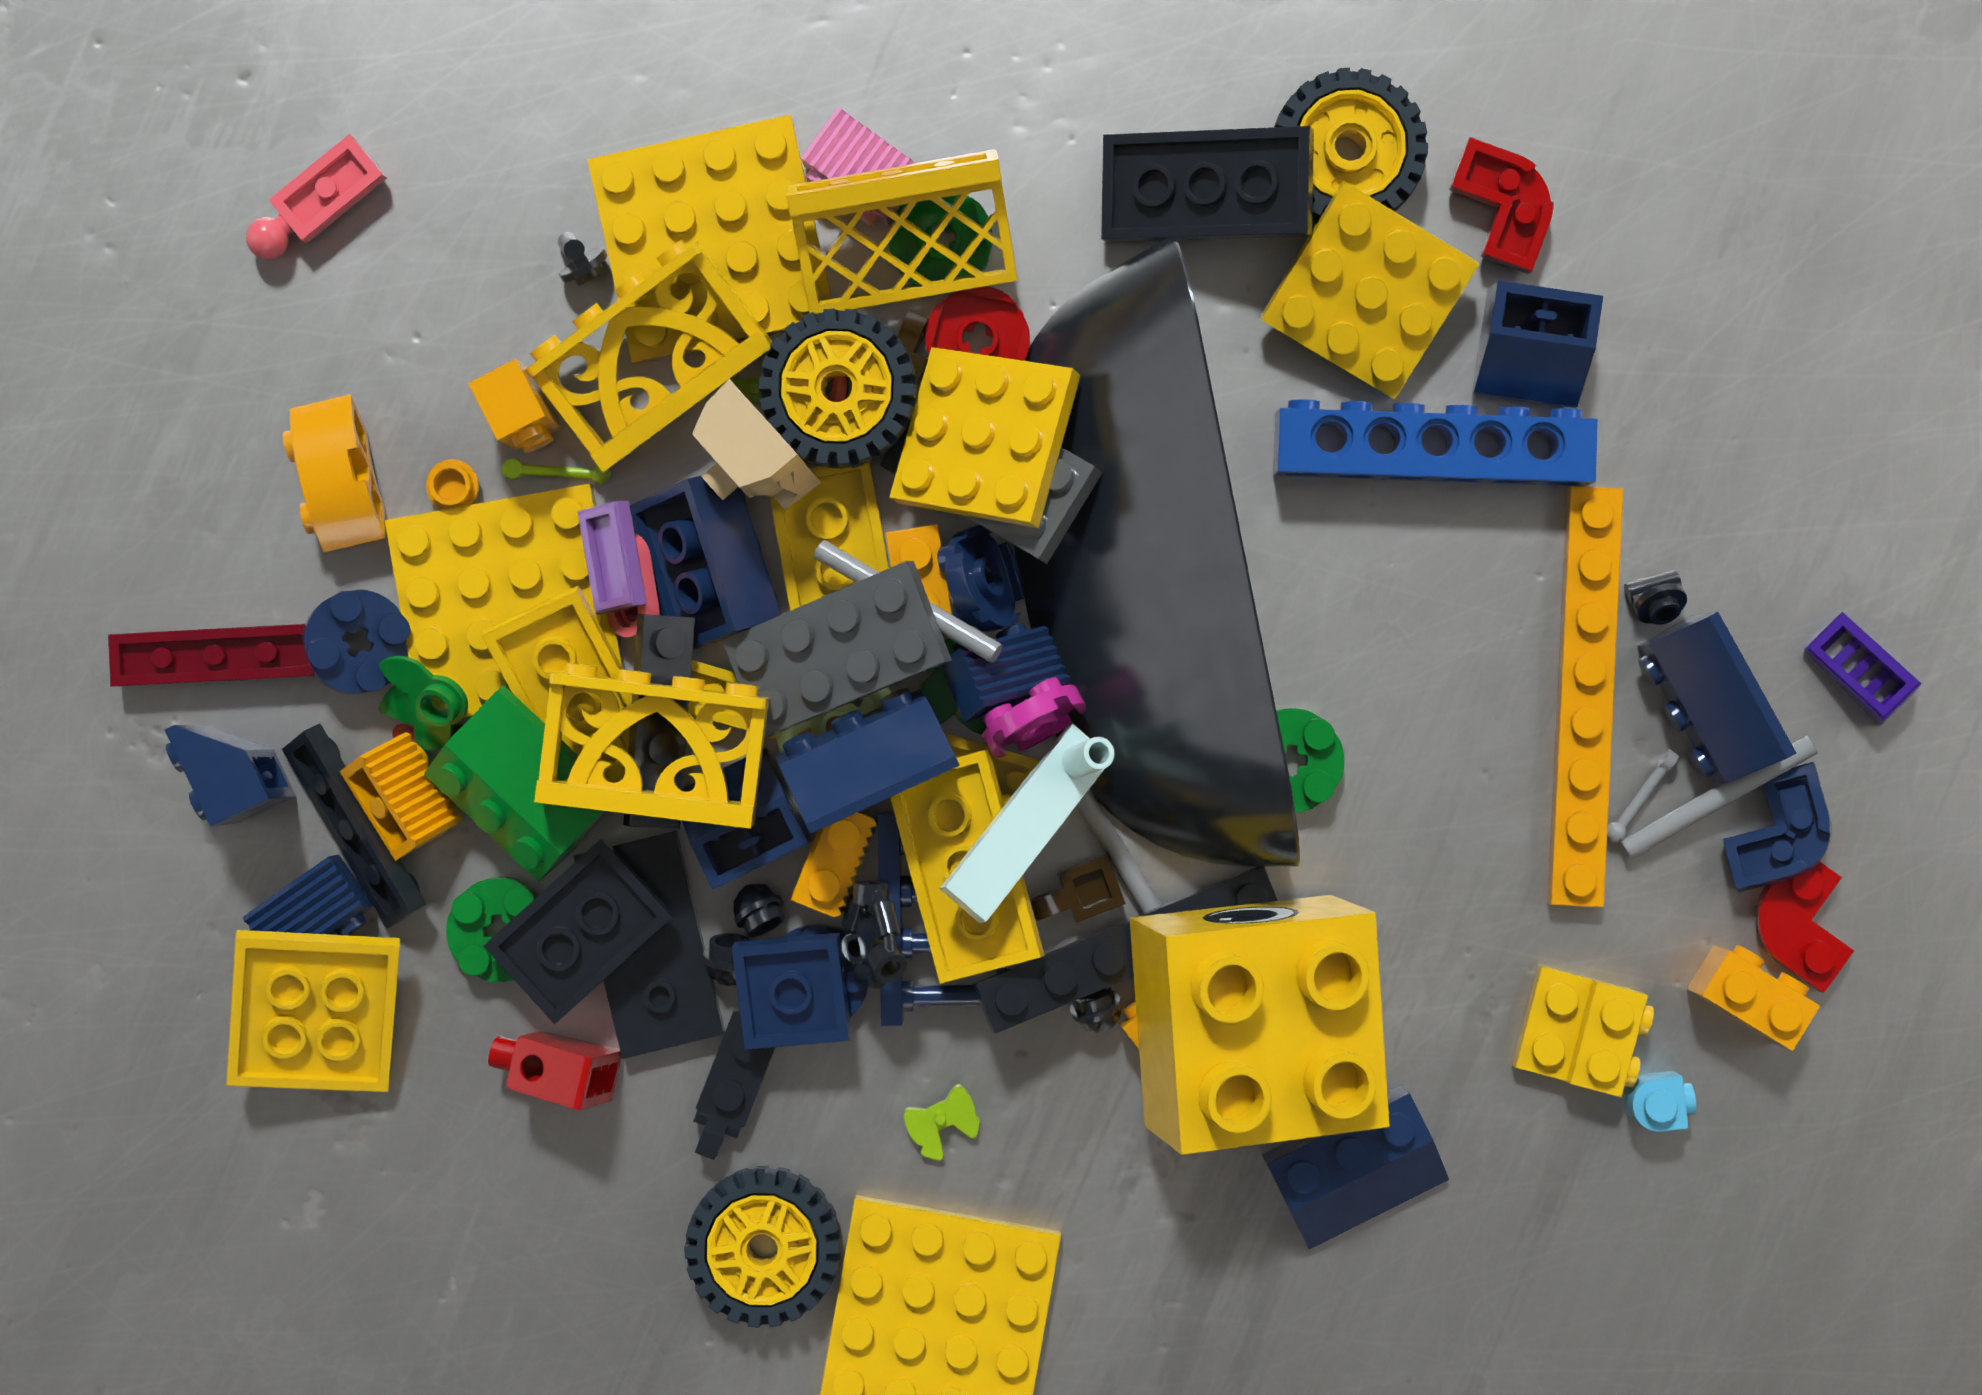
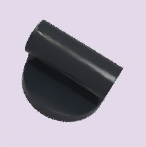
M565 232L560 235L558 246L565 256L573 261L559 273L564 283L575 280L576 284L580 286L593 280L604 271L601 263L608 255L603 247L584 254L585 247L574 233Z
M1677 570L1624 584L1628 602L1633 605L1638 619L1644 623L1667 624L1675 620L1687 604V595L1682 587Z

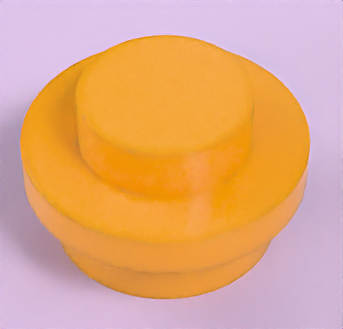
M448 459L439 462L430 470L426 480V491L432 503L443 510L471 505L479 493V479L474 469L467 463L456 459Z

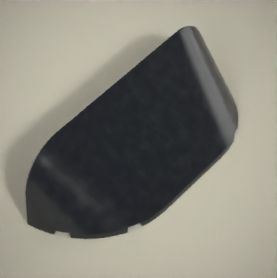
M1172 235L1092 280L1071 296L1051 316L1029 347L1025 361L1073 368L1081 375L1061 447L1094 465L1103 473L1047 564L1014 545L1015 554L1024 585V599L1030 629L1042 626L1049 628V636L1053 638V645L1057 647V655L1061 657V664L1065 666V674L1069 676V683L1067 685H1075L1086 704V709L1082 714L1075 708L1068 713L1072 721L1070 725L1074 724L1090 739L1094 737L1107 739L1114 748L1113 762L1103 770L1089 788L1097 801L1112 816L1133 832L1157 846L1185 857L1229 866L1298 867L1300 864V847L1292 788L1190 280L1176 237ZM1060 731L1059 733L1055 734L1057 738H1058L1059 735L1062 733V731Z

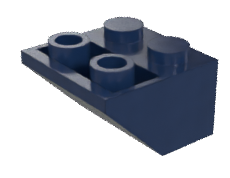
M1500 280L1495 282L1487 290L1472 393L1577 408L1596 350L1603 296Z
M173 725L165 729L170 743L166 744L168 757L178 772H185L193 791L189 792L190 803L197 816L203 821L207 820L210 827L241 823L296 796L274 749L207 725Z
M767 747L763 748L755 824L751 829L682 820L688 841L712 890L813 841ZM746 757L722 768L729 800L741 802ZM695 782L684 787L683 791L693 790Z

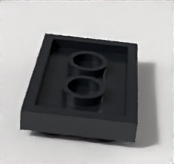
M602 838L483 947L555 1025L671 920L674 914L613 847Z

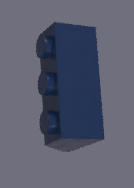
M701 476L687 478L630 505L634 533L645 540L650 550L659 613L663 616L695 618L693 650L722 641L781 615L776 593L769 578L761 546L757 539L742 489L737 487L722 500Z
M1718 611L1692 615L1637 645L1643 655L1642 658L1638 659L1639 666L1648 682L1653 687L1659 685L1669 702L1664 705L1665 713L1679 733L1685 731L1694 747L1693 750L1689 751L1690 758L1703 778L1710 777L1715 783H1729L1797 754Z
M909 688L894 691L880 700L882 706L864 715H862L860 710L848 712L831 722L833 729L813 737L811 732L803 733L789 739L782 745L784 751L776 754L775 757L810 834L960 766L927 698L920 689L912 693Z
M1402 1085L1387 1091L1390 1127L1289 1140L1261 1154L1309 1250L1449 1180L1435 1142L1411 1094Z

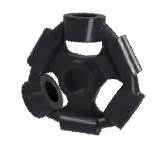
M884 881L853 882V893L849 895L842 919V926L846 928L845 937L841 940L843 966L845 971L853 972L856 982L878 989L884 986L885 983L894 982L899 979L907 969V960L896 945V937L900 935L893 902L889 901V883ZM868 905H873L874 916L867 912ZM848 946L855 948L860 958L853 957L849 953Z

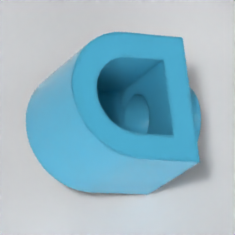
M1674 1071L1642 1074L1638 1076L1634 1087H1627L1624 1093V1106L1629 1116L1652 1131L1662 1132L1688 1129L1687 1115H1695L1697 1111L1696 1096L1692 1084H1683V1076Z

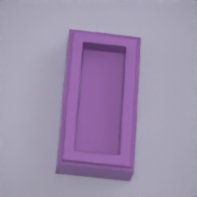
M614 501L577 511L595 614H608L646 605L629 501Z

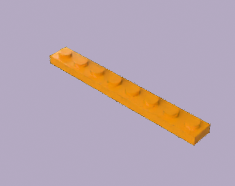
M1570 486L1567 488L1547 903L1551 905L1604 907L1624 488Z

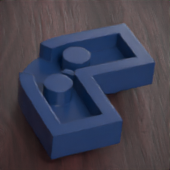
M1814 762L1795 766L1764 784L1775 826L1723 839L1738 892L1797 878L1813 869L1824 857L1831 840L1832 823Z

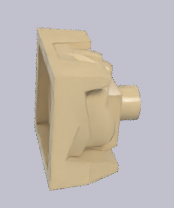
M730 379L705 403L692 435L717 462L701 477L722 500L739 487L749 498L754 495L774 497L786 510L821 483L798 454Z

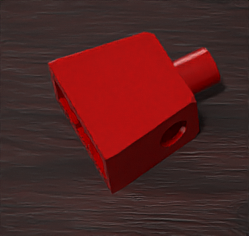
M539 1031L520 1035L517 1041L497 1036L489 1051L488 1065L509 1071L506 1084L510 1090L581 1111L612 1101L622 1056L620 1049Z

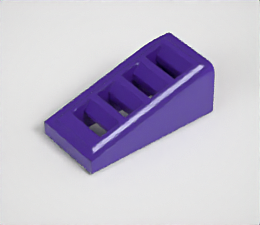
M1843 612L1804 649L1880 726L1922 684ZM1846 633L1852 640L1832 659L1825 652ZM1861 648L1867 656L1847 673L1841 666ZM1876 663L1882 671L1864 688L1857 681ZM1892 679L1898 686L1880 703L1873 695L1887 681Z

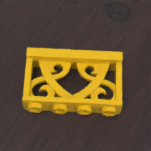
M680 240L656 258L662 268L646 280L640 272H637L618 286L614 291L620 299L603 311L598 303L594 304L572 321L578 329L563 342L554 334L530 352L536 362L525 370L535 380L587 448L591 458L602 472L617 463L771 348L770 345L773 342L762 326L758 324L698 241L687 248L684 242ZM682 273L696 274L707 285L706 304L697 316L686 313L693 302L691 287L688 295L682 299L675 298L670 292L672 281ZM656 286V299L660 307H628ZM719 298L748 335L740 343L728 333L707 321L715 310ZM609 321L601 350L591 344L581 342ZM653 325L683 331L675 344L672 354L674 376L680 385L674 392L670 393L661 383L647 377L634 376L618 381L619 353L628 326ZM693 336L702 340L693 350H701L706 357L704 364L700 367H691L684 361L685 349ZM575 355L583 357L587 362L586 371L578 375L573 374V376L581 381H592L598 378L599 389L585 394L567 390L562 385L559 377V370L563 361ZM629 388H643L649 395V403L643 409H635L630 401L632 395H628L620 401L619 392ZM600 400L612 438L604 443L577 406L591 404Z
M565 663L564 672L550 673V688L539 780H537L534 802L749 829L754 826L769 706L768 697L758 696L759 686L726 683L725 692L704 690V679L673 676L672 686L650 683L652 673L619 669L618 679L597 677L598 666ZM613 691L647 696L619 711L618 699ZM582 692L592 693L602 701V709L598 714H589L582 708V714L586 722L595 728H599L592 737L578 731L571 724L567 716L569 702L574 696ZM674 699L703 702L706 704L699 710L696 719H694ZM733 710L744 719L747 726L746 736L734 749L716 752L711 742L724 739L732 727L722 731L716 729L713 725V717L718 711ZM658 712L678 729L689 743L695 755L682 757L667 766L659 776L654 791L642 790V776L638 765L626 751L611 743L634 723ZM562 734L584 746L570 772L568 780L557 779ZM603 753L614 757L625 767V775L621 781L612 783L606 780L604 771L613 764L599 761ZM747 754L741 802L729 800L721 762L736 760ZM700 765L703 773L688 774L695 779L694 789L691 791L680 790L675 783L676 773L683 768Z

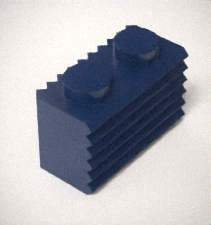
M1019 623L1001 630L995 635L996 639L994 640L1001 643L1003 647L993 663L958 643L953 645L954 653L950 656L952 661L941 665V668L965 723L983 718L989 711L1003 704L1010 703L1012 707L1031 698L1029 691L1047 679L1057 677L1061 686L1069 683V676L1065 674V666L1061 664V657L1057 655V647L1053 645V638L1049 636V628L1042 626L1027 630L1024 623Z
M338 854L328 856L244 915L243 920L251 931L350 935L368 922L363 914L371 909L373 904Z

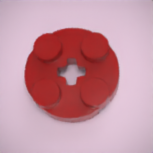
M984 286L950 294L945 300L943 299L931 312L925 331V343L928 354H930L931 347L973 353L970 351V343L962 341L965 332H974L976 325H982L986 327V336L993 338V342L990 347H982L980 353L974 354L1025 361L1030 346V331L1027 321L1013 299L999 289Z

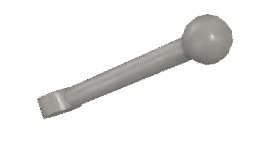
M1671 749L1660 759L1658 767L1619 820L1608 825L1607 839L1609 841L1617 843L1625 838L1626 826L1665 773L1675 765L1679 755Z

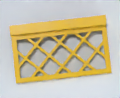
M996 149L787 186L786 198L792 219L809 313L814 312L818 314L824 312L823 309L832 308L845 311V309L851 310L1018 281ZM992 189L995 209L983 226L958 210L969 193ZM958 195L952 205L942 199L943 197ZM931 200L947 211L931 235L906 219L917 202ZM906 204L900 214L890 208ZM879 209L894 220L879 244H876L853 228L865 211ZM854 213L848 223L838 217ZM953 216L977 232L961 256L937 241V238ZM826 218L842 229L827 253H824L807 241L804 222ZM996 220L1000 239L989 232ZM901 225L925 241L909 266L885 250V247ZM848 234L873 251L857 275L832 258ZM983 238H986L1002 250L1005 269L982 272L967 261ZM931 247L955 262V265L943 280L930 281L915 271ZM810 253L821 260L814 271ZM879 256L904 272L891 289L878 290L863 279ZM827 265L852 281L841 297L819 301L815 282ZM962 268L972 274L956 277ZM910 277L920 283L904 286ZM858 286L868 292L852 295Z

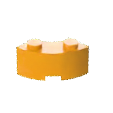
M349 394L290 408L291 430L283 432V443L289 460L296 462L305 503L300 504V516L306 533L308 535L316 533L323 553L384 539L385 505L372 466L368 433L352 395Z

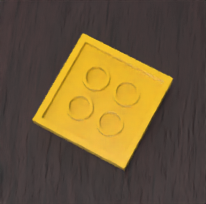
M1342 181L1314 227L1312 236H1309L1259 318L1395 400L1480 263L1347 182Z
M931 347L889 498L898 504L1039 528L1081 375L1073 368Z
M237 930L235 937L226 1086L388 1092L400 938Z

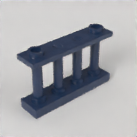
M880 812L877 814L878 880L889 883V901L893 902L900 935L896 937V945L906 960H913V954L932 953L926 933H913L912 928H903L902 907H912V902H918L911 876H902L901 855H905L895 814L894 812ZM1007 966L996 969V972L999 973L1007 970ZM902 975L894 982L885 983L880 988L881 1026H902L904 1012H914V1007L981 1006L973 985L913 986V981H904Z

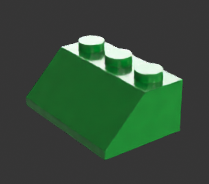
M503 685L450 738L424 775L462 809L480 829L485 831L514 858L517 864L540 882L577 848L606 811L534 802L537 780H539L545 723ZM562 739L557 779L568 780L579 755Z

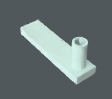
M1074 724L1067 726L939 889L977 922H986L1099 775L1113 762L1114 748L1112 744L1103 737L1090 739Z

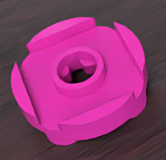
M1057 677L1050 678L1037 684L1029 691L1031 698L1014 707L1007 703L989 711L983 717L987 728L983 732L982 737L992 756L997 758L1008 756L1003 747L1013 743L1017 744L1020 752L1029 749L1069 726L1072 721L1068 713L1075 708L1082 714L1086 709V704L1076 686H1061Z

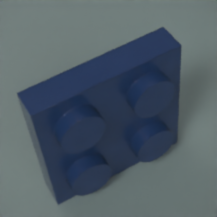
M840 933L740 941L733 944L732 954L745 1050L850 1040L852 1032Z

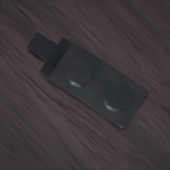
M734 1010L695 1108L697 1112L693 1122L705 1127L694 1153L712 1160L717 1157L725 1134L737 1139L741 1128L745 1127L776 1047L744 1049L741 1017L738 1010Z

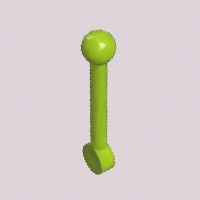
M514 458L507 459L502 465V473L512 480L519 479L522 475L590 478L597 484H604L608 482L611 476L609 468L602 472L598 465H595L593 468L524 465Z

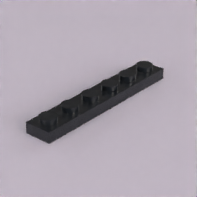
M1255 867L1135 917L1278 900L1265 867ZM1130 919L1050 951L1043 957L1026 961L973 983L991 1032L994 1034L1134 977Z

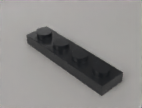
M638 614L634 671L652 673L650 683L672 686L673 676L691 678L695 618ZM632 694V703L647 695ZM674 699L688 712L689 701ZM658 712L646 716L630 726L628 754L638 765L642 776V790L654 791L657 780L664 769L677 759L685 757L686 739L673 724ZM684 768L677 772L675 776L676 786L682 791ZM624 813L623 825L629 827L680 829L681 820Z
M321 723L304 730L282 748V751L385 927L388 929L426 905L425 900L420 894L418 882L412 874L407 872L400 859L394 860L341 775L340 771L346 766L341 759L337 744L328 737Z

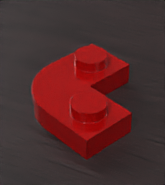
M1469 137L1465 143L1449 190L1497 207L1480 257L1530 274L1534 269L1553 215L1554 202H1551L1548 187L1542 176L1535 169L1537 165L1529 159Z
M1819 862L1804 875L1765 886L1757 899L1755 907H1758V931L1764 944L1762 947L1766 953L1811 987L1825 993L1854 950L1812 920L1842 879L1836 872L1822 862Z

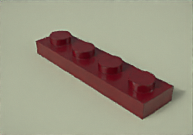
M305 624L108 634L110 687L312 677L315 675L311 671L310 665L306 660L305 651H303L302 634Z

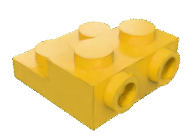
M1538 964L1512 1066L1564 1080L1580 1087L1622 1097L1624 1086L1633 1088L1639 1075L1640 1058L1633 1056L1638 1035L1646 1037L1652 1025L1654 1008L1646 1005L1648 995L1637 990Z

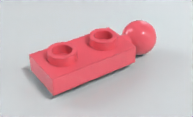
M350 134L347 135L269 199L280 214L275 219L263 217L251 223L246 232L248 248L259 258H277L287 249L289 243L288 235L293 231L307 244L387 179V177L356 139Z

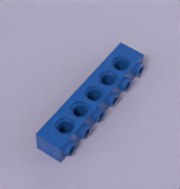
M1289 400L1288 408H1280L1275 413L1273 476L1585 487L1596 482L1598 419L1582 418L1583 410L1572 408L1551 409L1550 417L1530 416V408L1499 407L1498 415H1477V406L1448 405L1445 408V413H1425L1424 404L1396 403L1393 404V412L1372 411L1371 402L1346 401L1341 402L1340 410L1320 409V401ZM1329 425L1335 427L1340 432L1342 446L1339 451L1326 452L1318 446L1316 432L1319 427ZM1382 427L1391 432L1394 437V448L1391 453L1379 454L1371 448L1368 438L1372 428ZM1435 429L1444 435L1447 445L1443 455L1433 456L1424 450L1421 438L1425 430ZM1478 431H1488L1497 438L1499 448L1494 458L1484 457L1477 452L1474 439ZM1533 432L1543 434L1550 442L1551 451L1545 460L1533 457L1528 450L1527 440Z

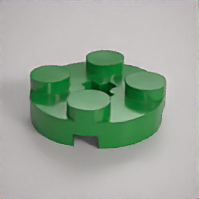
M958 195L943 197L942 199L952 205ZM967 196L958 209L981 226L988 219L984 208L972 197ZM931 200L920 201L916 203L906 219L931 235L932 228L938 225L947 211ZM906 204L899 206L898 214H900ZM954 216L943 230L945 233L953 232L955 234L956 240L949 243V249L959 256L963 254L977 234L976 231ZM901 225L888 243L889 251L909 266L925 241ZM983 238L967 262L983 272L988 265L993 243ZM930 248L915 271L930 281L943 280L953 268L955 262L939 253L935 248ZM896 267V269L902 275L904 272H902L900 269ZM962 268L956 277L972 274ZM911 277L908 279L912 285L920 284Z
M1297 708L1279 709L1276 712L1285 754L1287 746L1295 745L1297 754L1305 755L1306 758L1305 766L1297 767L1296 775L1289 776L1295 813L1308 811L1331 798L1335 788L1341 781L1344 770L1343 746L1332 725L1313 712Z
M493 877L471 885L454 899L447 918L446 937L449 949L464 973L489 982L513 980L483 947L494 937L488 936L486 927L493 924L494 915H502L503 922L509 923L540 894L537 895L531 887L516 878Z

